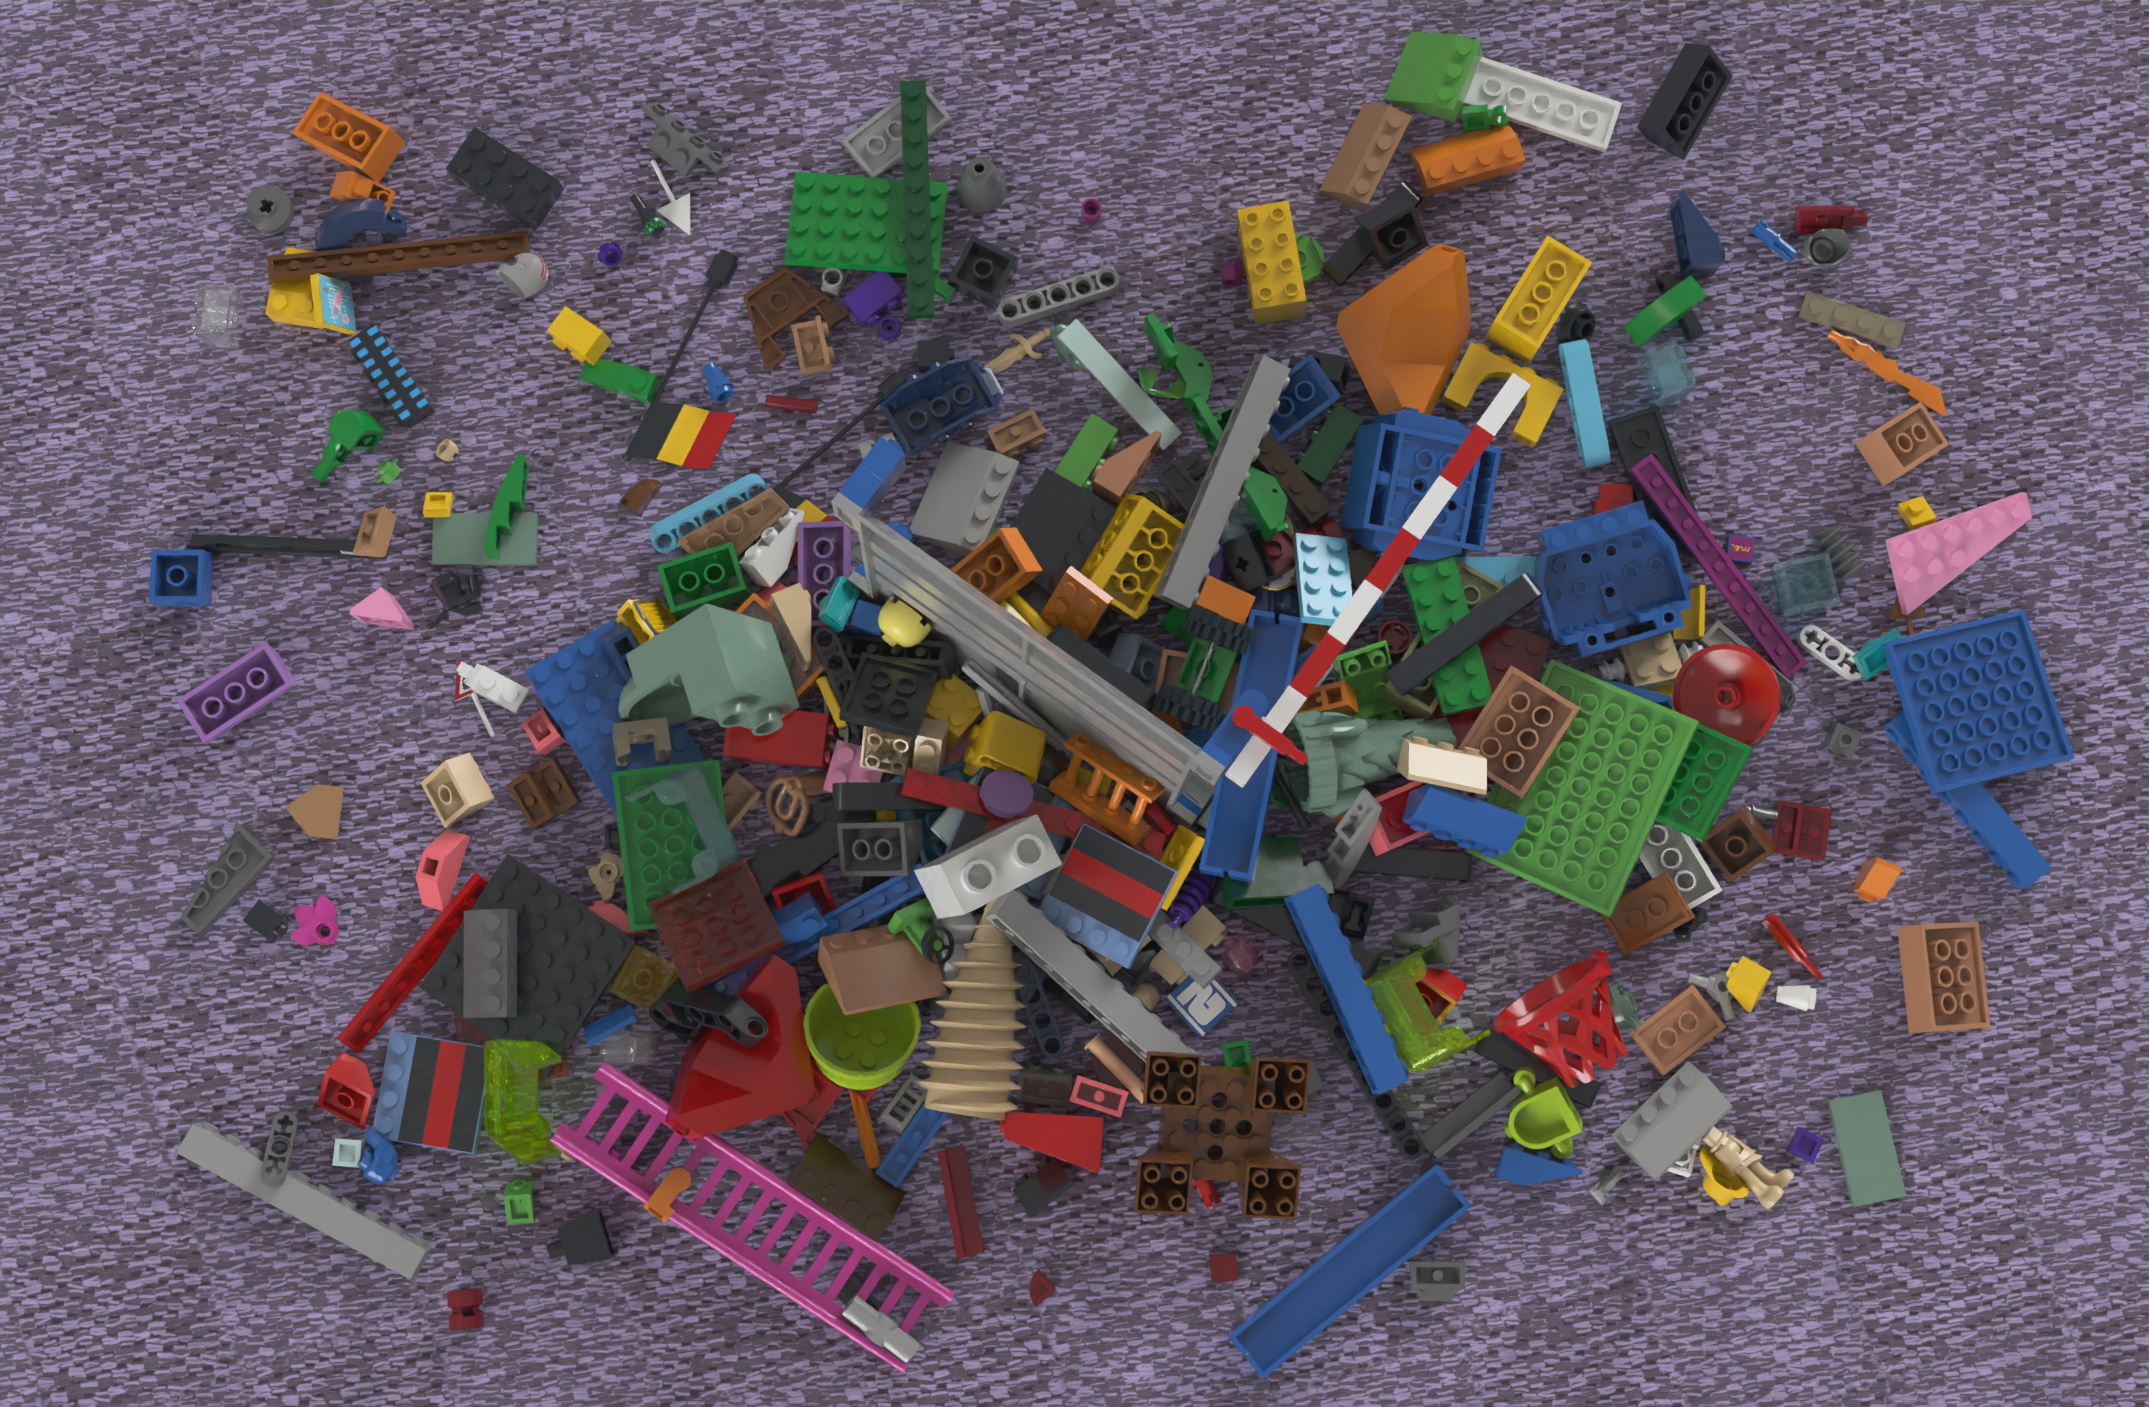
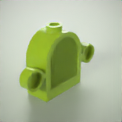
M1529 1067L1518 1068L1514 1074V1084L1524 1092L1516 1096L1511 1104L1509 1122L1504 1124L1509 1139L1514 1138L1519 1144L1531 1149H1543L1551 1146L1552 1153L1556 1157L1561 1159L1568 1158L1573 1152V1141L1570 1137L1582 1132L1583 1121L1558 1076L1534 1086L1536 1081L1535 1072Z

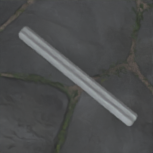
M968 659L965 662L962 670L1022 722L1046 732V742L1071 762L1073 752L1064 747V743L1067 741L1064 736L974 659Z

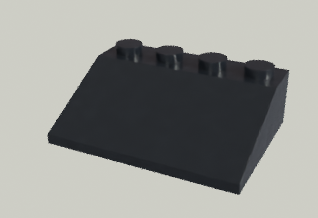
M1045 468L1009 528L1018 529L1043 570L1031 582L1052 595L1063 575L1071 566L1080 572L1117 509L1048 468Z

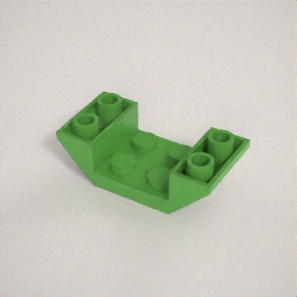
M1386 640L1338 655L1333 661L1336 682L1345 680L1355 689L1359 714L1352 715V717L1376 720H1404L1402 710L1380 697L1389 682L1385 676L1389 672L1388 665L1392 664Z

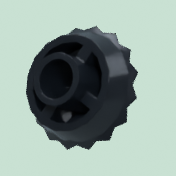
M1579 301L1578 303L1573 302L1570 307H1565L1564 313L1560 314V320L1556 324L1557 331L1555 334L1558 337L1557 343L1563 344L1586 339L1588 342L1591 339L1596 322L1594 315L1586 304Z

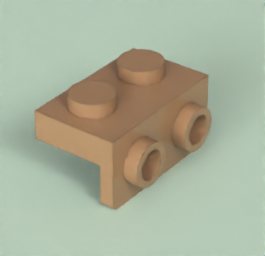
M820 315L815 316L816 320L791 325L802 377L831 371V362L835 361L833 347H827L826 337H830L827 321L822 322Z
M1034 409L1028 410L987 430V434L996 452L1012 459L1019 456L1021 450L1029 446L1031 449L1040 446L1045 442L1044 439L1047 438V432L1042 427Z
M733 771L722 784L727 833L731 830L736 831L744 821L742 817L748 810L752 811L761 800L759 796L762 794L736 771Z

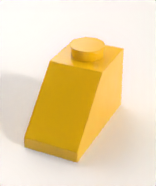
M1742 956L1738 964L1733 962L1726 973V976L1729 977L1726 987L1742 1007L1751 1013L1764 992L1771 971Z

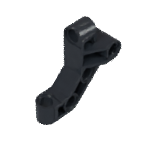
M682 973L648 1009L650 1018L664 1031L674 1033L684 1043L688 1040L692 1041L702 1030V1026L722 1030L745 1047L756 1046L768 1032V1025L764 1018L740 997L706 989L687 973ZM749 1029L753 1030L755 1035L750 1033Z

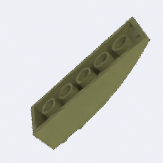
M1459 561L1457 569L1469 612L1505 587L1464 562ZM1419 631L1401 661L1422 647ZM1431 677L1403 697L1389 681L1380 695L1381 698L1416 718H1424V721L1429 719L1438 704Z

